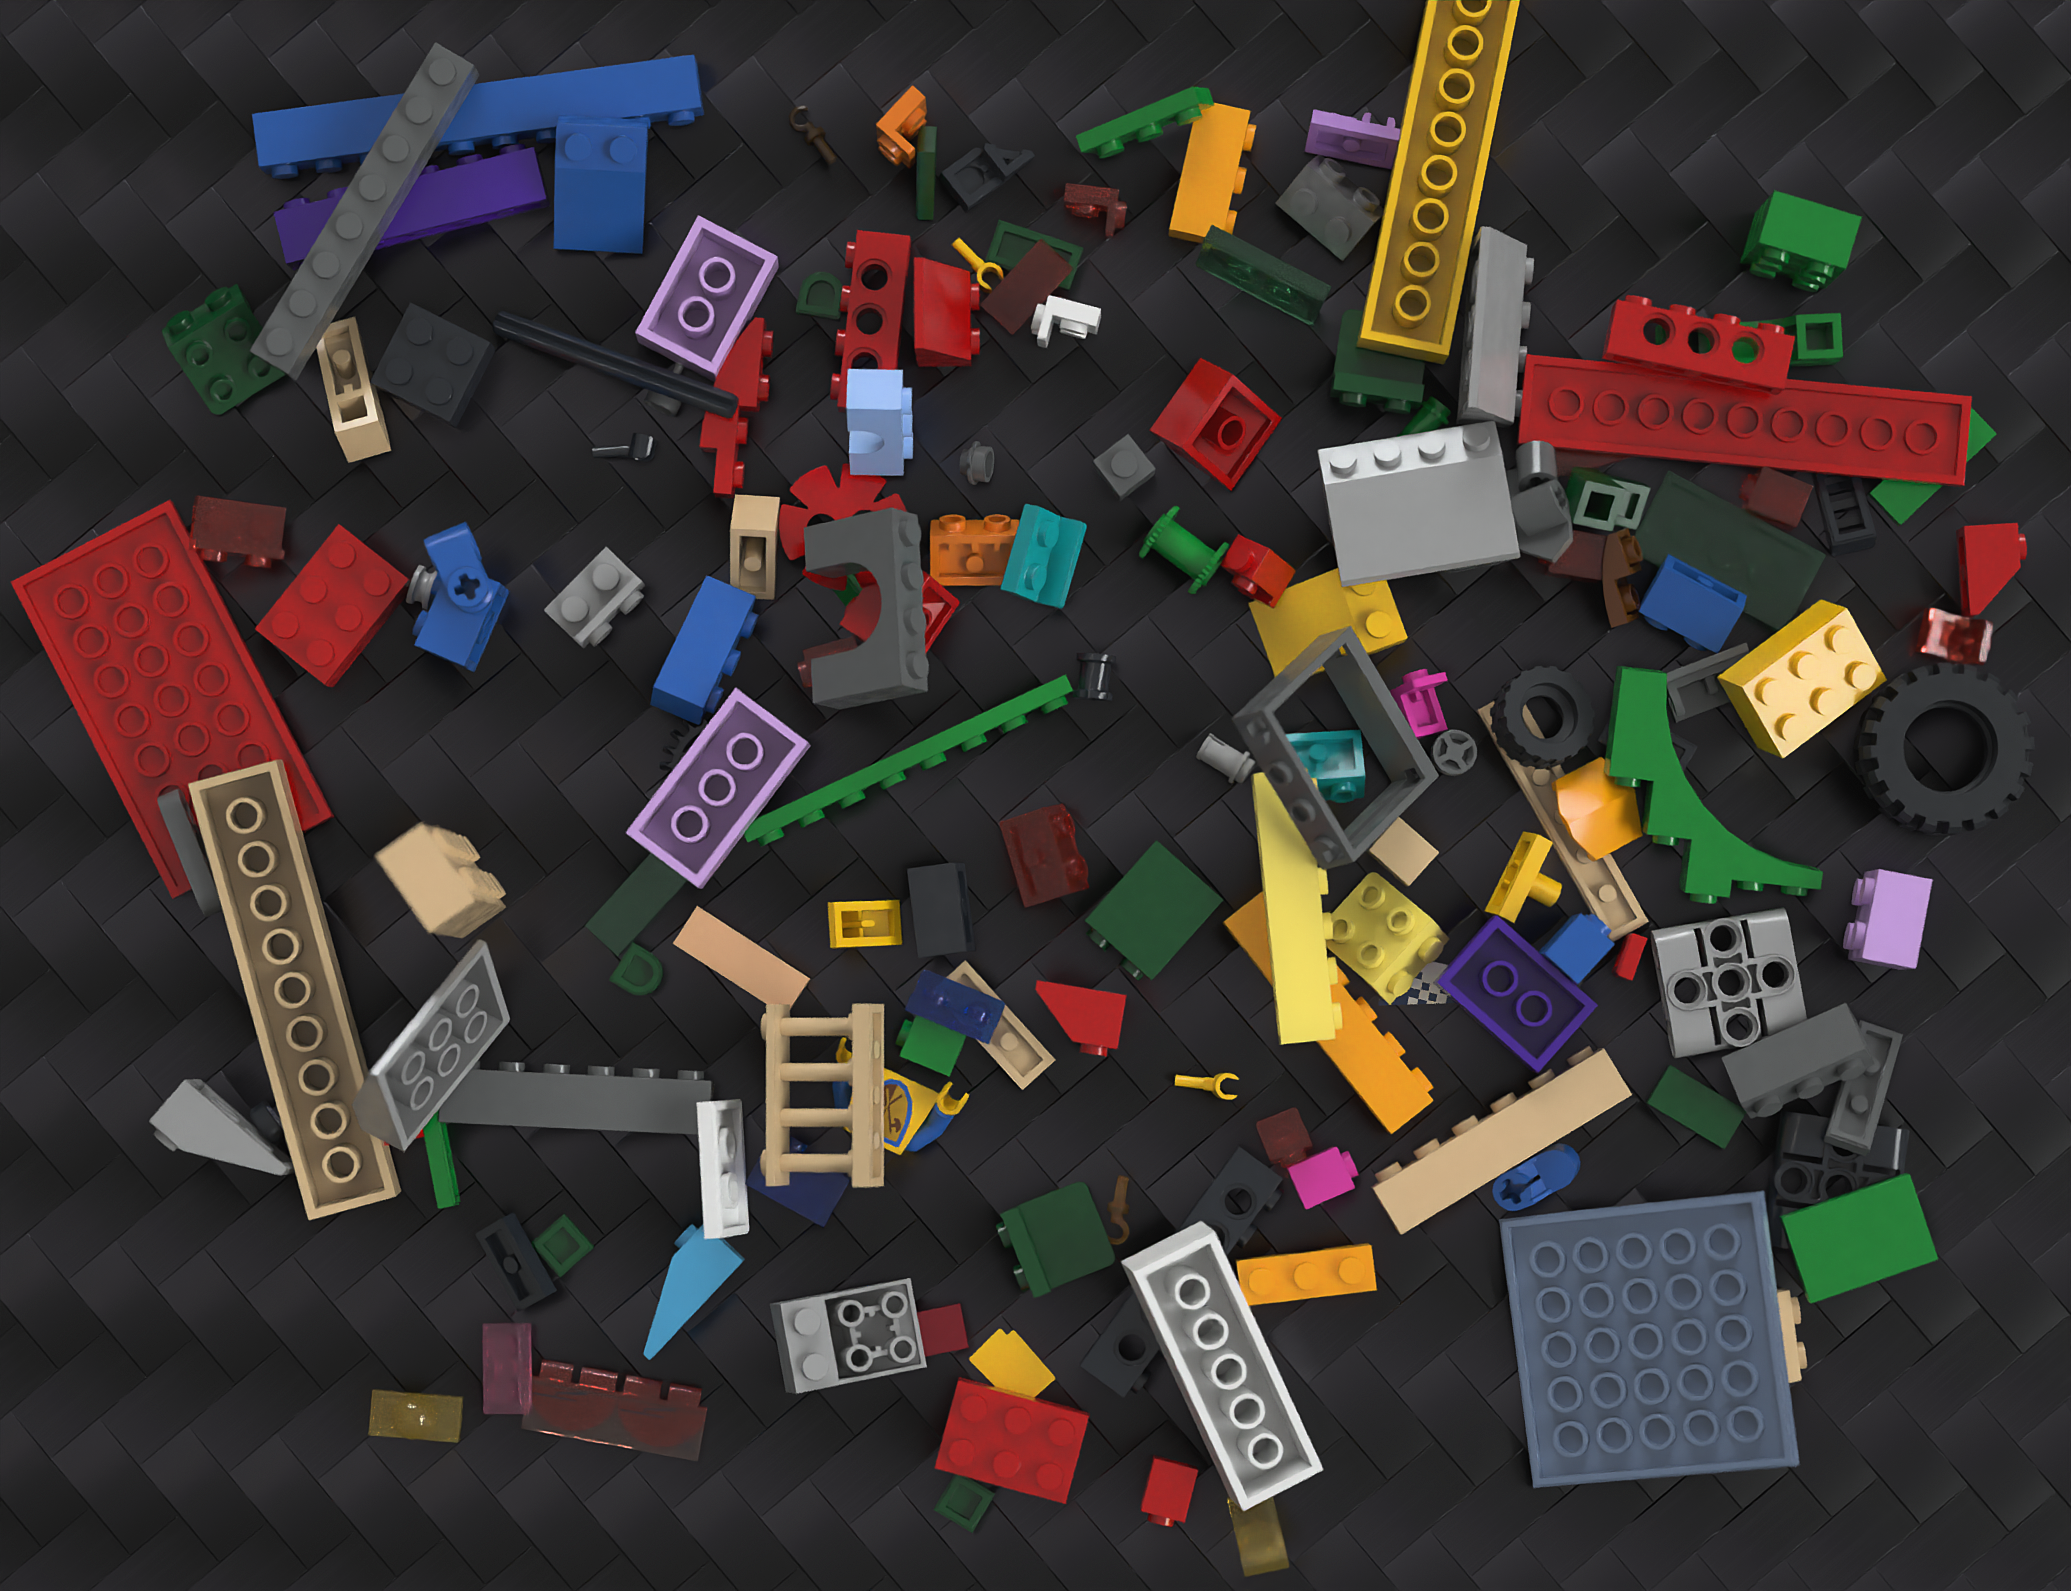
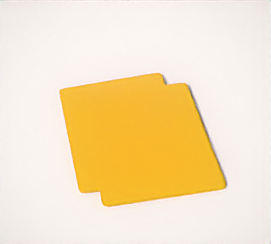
M998 1329L969 1358L970 1362L995 1387L1031 1397H1036L1055 1380V1376L1014 1330L1006 1335L1002 1329Z

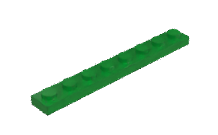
M1065 674L755 819L744 833L747 842L750 843L757 840L760 847L785 836L781 829L782 827L798 820L800 827L803 828L824 818L825 815L822 809L838 802L841 809L865 799L866 797L862 790L879 783L882 790L905 780L906 777L903 771L917 764L920 765L922 771H925L946 761L947 759L943 752L960 745L962 751L966 752L987 742L984 733L1000 726L1003 733H1006L1026 724L1028 721L1025 714L1041 707L1045 715L1068 704L1065 695L1072 693L1073 689Z

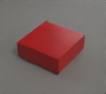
M1634 933L1624 936L1612 970L1613 976L1626 981L1633 980L1647 938Z

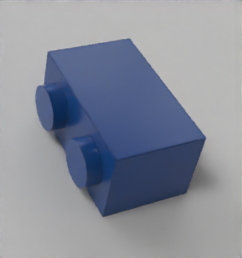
M1668 554L1645 593L1638 612L1644 614L1645 620L1652 626L1661 630H1668L1670 628L1683 635L1684 640L1695 649L1700 651H1707L1709 649L1719 653L1744 609L1747 595Z
M1581 913L1572 915L1542 947L1539 953L1571 982L1579 984L1614 945L1607 937L1612 931L1592 913L1590 915L1586 914V916H1583Z

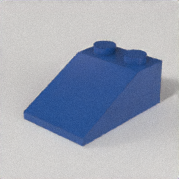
M559 115L556 123L554 249L643 254L649 120Z

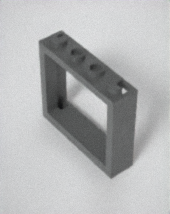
M1351 626L1319 635L1232 718L1245 743L1248 745L1322 870L1354 862L1439 776ZM1342 646L1346 653L1341 654L1339 648ZM1321 665H1323L1392 782L1344 831L1341 829L1272 713ZM1415 768L1417 773L1412 774L1410 769Z

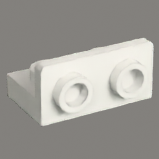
M1048 295L1046 305L1037 304L1031 326L1032 334L1038 335V346L1047 348L1053 324L1056 323L1060 325L1061 333L1086 339L1087 332L1097 334L1101 319V309Z

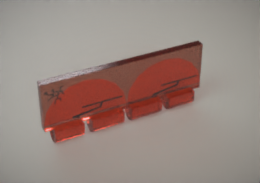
M545 1359L542 1361L540 1375H531L521 1429L698 1461L708 1407L699 1406L702 1389L671 1383L668 1399H660L662 1381L627 1375L624 1390L617 1391L618 1373L588 1367L582 1368L580 1381L575 1383L572 1382L574 1365Z

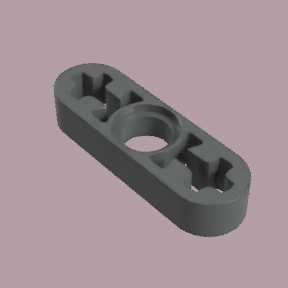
M178 788L157 797L161 814L201 911L206 917L223 911L205 844L184 794Z

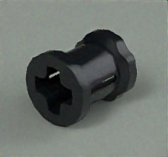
M1076 653V661L1080 662L1078 689L1073 691V698L1091 701H1112L1113 694L1109 692L1111 665L1116 663V656L1097 653Z

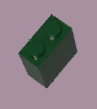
M1156 840L1086 918L1084 922L1091 928L1085 934L1104 951L1112 946L1124 956L1119 964L1136 980L1140 981L1145 975L1152 981L1219 906L1223 899Z

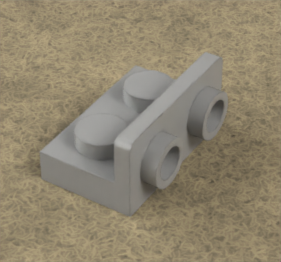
M605 547L544 611L582 648L589 642L595 647L613 629L609 622L620 611L625 615L628 614L643 599L644 595L640 591L645 584L612 551Z

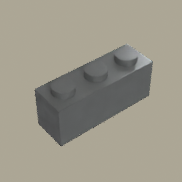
M1846 1003L1722 1057L1740 1104L1751 1119L1756 1116L1766 1117L1773 1115L1782 1108V1105L1797 1098L1807 1099L1821 1093L1825 1086L1838 1080L1847 1081L1855 1079L1862 1075L1866 1068L1875 1065L1859 1025Z

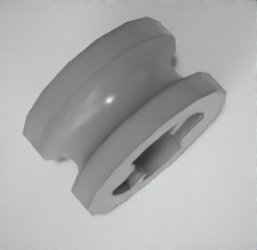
M421 565L417 567L408 589L407 603L413 604L419 601L422 603V608L429 610L435 598V595L431 594L430 590L437 575L436 570L430 574L426 572V567Z

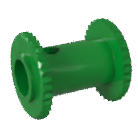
M1173 506L1167 514H1163L1145 537L1143 541L1145 544L1139 551V556L1144 558L1153 549L1177 568L1187 573L1195 580L1188 590V593L1192 595L1201 586L1204 587L1220 567L1224 559L1223 556L1229 549V544L1224 542L1217 552L1206 546L1201 540L1173 520L1180 510L1178 506Z

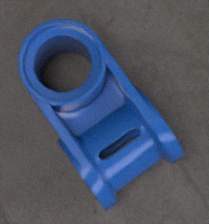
M467 522L425 538L424 543L438 575L441 576L449 597L457 607L464 612L472 614L486 609L492 601V585L481 562L480 551ZM470 580L475 586H480L475 589L476 597L472 600H469L464 594L460 595L465 591L464 583Z

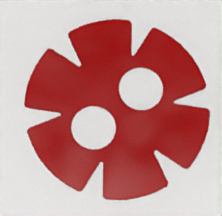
M844 463L842 465L839 488H837L826 465L815 468L800 477L790 488V492L804 503L808 509L786 504L781 505L779 535L784 551L789 560H795L805 555L804 527H807L808 521L814 515L826 514L834 520L852 517L860 510L874 512L892 507L907 512L899 494H893L874 503V499L885 485L886 480L880 475H850V464ZM806 566L802 571V575L818 585L840 591L846 589L847 576L829 578L807 572ZM870 571L855 573L862 589L878 583Z

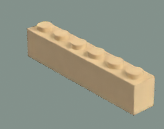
M1589 1045L1566 1059L1570 1065L1556 1075L1552 1069L1546 1070L1528 1082L1532 1088L1518 1098H1516L1513 1092L1508 1093L1490 1105L1493 1113L1480 1121L1477 1120L1475 1115L1463 1120L1451 1128L1455 1134L1452 1138L1442 1144H1439L1435 1138L1414 1150L1413 1153L1417 1159L1401 1168L1397 1161L1376 1173L1375 1177L1378 1182L1372 1185L1371 1189L1399 1234L1405 1233L1631 1096L1630 1090L1605 1049L1599 1048L1593 1052Z

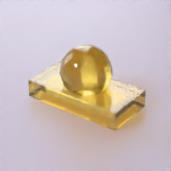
M374 1389L372 1390L368 1435L458 1443L460 1442L464 1397Z
M1273 1496L1245 1511L1231 1498H1227L1245 1577L1288 1568V1557Z

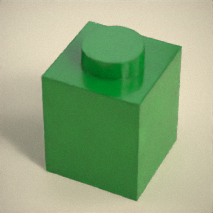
M916 1015L914 1022L905 1019L895 1044L903 1047L900 1057L950 1077L967 1035Z

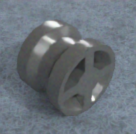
M1450 730L1434 740L1430 749V758L1438 772L1447 776H1457L1473 766L1477 758V747L1469 734L1461 730Z

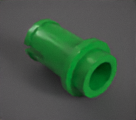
M1430 396L1426 402L1422 400L1420 410L1396 437L1434 431L1442 424L1447 426L1449 423L1447 418L1452 412L1436 398Z

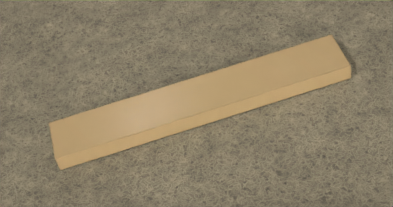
M1495 701L1477 710L1480 719L1547 837L1553 842L1552 845L1589 911L1612 931L1607 937L1614 942L1649 922L1611 854L1609 853L1592 862L1587 857L1588 853L1571 839L1559 816L1556 792L1551 787V782L1565 776L1560 764L1552 768L1548 766L1544 769H1535L1532 766L1524 767L1519 765L1520 762L1515 759L1511 760L1506 755V751L1498 746L1496 735L1491 730L1492 717H1490V708L1493 707ZM1525 704L1522 717L1526 728L1534 736L1544 738Z

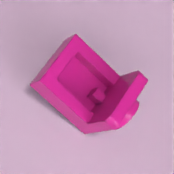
M1421 669L1402 676L1403 684L1390 690V693L1417 739L1438 735L1448 730L1434 687L1448 681L1446 673L1429 675L1427 669Z

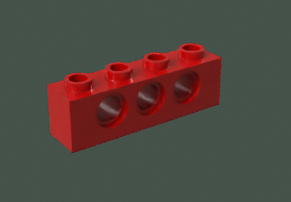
M857 230L856 242H847L845 268L853 269L851 286L843 285L840 302V312L848 313L846 330L838 329L835 356L843 357L841 374L833 373L830 400L838 401L837 408L841 413H847L848 369H853V365L858 359L862 357L874 359L878 364L877 370H897L911 252V237L908 235ZM874 269L883 271L888 277L886 285L879 290L867 289L862 281L868 271ZM868 313L877 314L883 320L881 329L871 335L862 333L857 327L859 319Z
M1626 295L1625 301L1617 299L1612 306L1602 359L1779 395L1785 388L1795 336L1784 334V327L1769 323H1758L1757 328L1740 325V318L1726 314H1714L1713 319L1695 316L1696 309L1683 305L1672 304L1669 306V310L1651 307L1652 300L1633 295ZM1649 323L1660 325L1666 333L1665 343L1660 345L1649 343L1643 334L1644 326ZM1694 332L1704 334L1710 342L1709 352L1705 354L1693 352L1688 345L1689 334ZM1735 342H1745L1752 347L1754 351L1752 362L1741 363L1734 358L1732 346Z

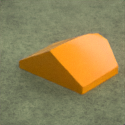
M1602 757L1551 782L1552 790L1556 792L1558 813L1571 839L1588 853L1587 857L1592 862L1643 836L1635 789L1629 786L1614 784L1615 776H1609L1604 773L1605 760Z

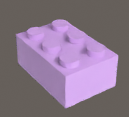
M698 215L635 332L638 342L715 382L730 350L747 328L779 268L778 256Z

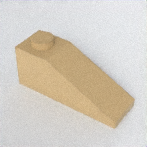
M355 317L330 323L316 348L334 431L346 459L350 463L391 451L376 388L370 383L373 376Z

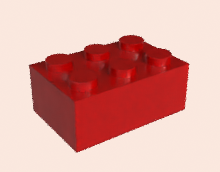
M338 524L256 626L255 630L324 685L333 688L407 596L411 580L351 532Z
M959 1377L935 1469L1066 1504L1088 1423L1089 1412Z

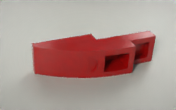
M755 317L740 335L725 359L713 386L733 393L739 398L735 414L732 418H725L705 411L699 447L702 452L717 453L713 493L717 498L734 499L735 488H743L745 462L737 461L739 444L747 443L749 420L747 417H741V411L759 412L760 401L768 402L770 375L763 374L764 357L772 358L774 331L766 330L767 324L764 318Z

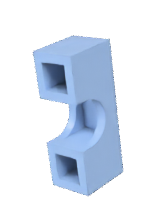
M848 369L846 411L847 428L850 431V475L904 476V459H913L912 388H903V370Z

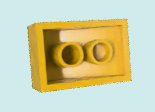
M1338 568L1286 588L1274 609L1258 601L1248 604L1275 677L1319 635L1348 626L1352 627L1368 655L1404 643L1408 639L1387 580L1342 587ZM1341 646L1339 648L1341 654L1346 653L1344 648ZM1321 665L1312 675L1326 670Z

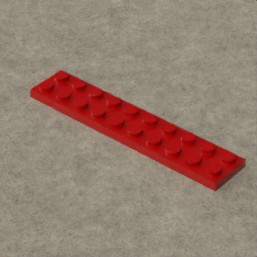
M1526 354L1523 369L1517 445H1523L1531 441H1544L1551 444L1554 449L1962 487L1965 482L1972 396L1786 379L1784 390L1779 395L1624 363Z

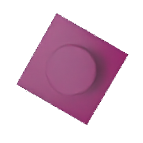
M1335 1145L1286 1167L1304 1209L1311 1208L1354 1189L1355 1186L1351 1178L1358 1176L1357 1169L1349 1152L1345 1151L1340 1154L1338 1147Z

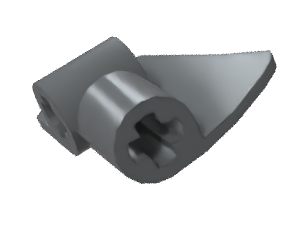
M1531 441L1521 445L1516 450V468L1505 471L1519 551L1555 563L1573 542L1570 506L1567 495L1558 480L1554 447L1544 441Z

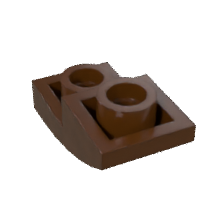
M1628 528L1609 534L1604 549L1603 591L1611 628L1640 618L1637 611L1640 608L1639 595L1635 586L1628 584L1626 576L1642 570L1639 562L1643 560V554L1637 538L1630 536Z

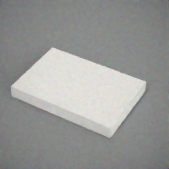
M734 1099L697 1102L704 1238H724L747 1234L749 1231L742 1101Z

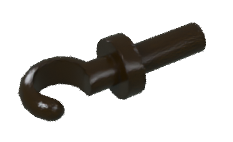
M795 107L789 115L790 126L795 131L805 132L807 134L804 138L808 146L815 145L827 164H833L837 157L823 139L826 132L822 127L815 128L812 122L797 125L795 123L796 115L801 111H808V107Z

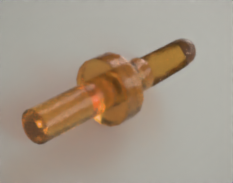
M1118 1175L1114 1202H1109L1107 1205V1211L1112 1212L1111 1222L1119 1224L1123 1229V1235L1117 1239L1108 1236L1111 1244L1124 1242L1129 1234V1227L1122 1219L1123 1214H1129L1130 1206L1125 1204L1129 1177Z

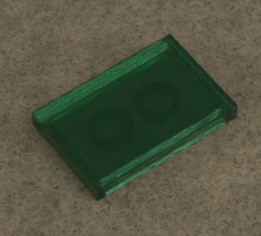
M1211 225L1205 236L1196 261L1198 268L1310 326L1316 322L1332 286L1214 225Z

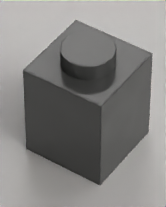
M1129 434L1093 460L1092 464L1094 470L1119 502L1153 477L1156 470Z

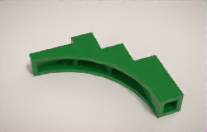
M1617 666L1604 773L1609 776H1615L1614 784L1622 786L1641 787L1642 780H1647L1641 830L1648 835H1653V843L1679 845V838L1685 839L1679 888L1685 893H1690L1691 901L1716 904L1717 896L1730 898L1732 880H1737V888L1763 891L1764 884L1781 885V893L1807 896L1808 888L1821 890L1823 877L1821 870L1812 866L1780 860L1750 847L1727 831L1703 806L1687 781L1672 744L1666 711L1667 673L1660 670Z

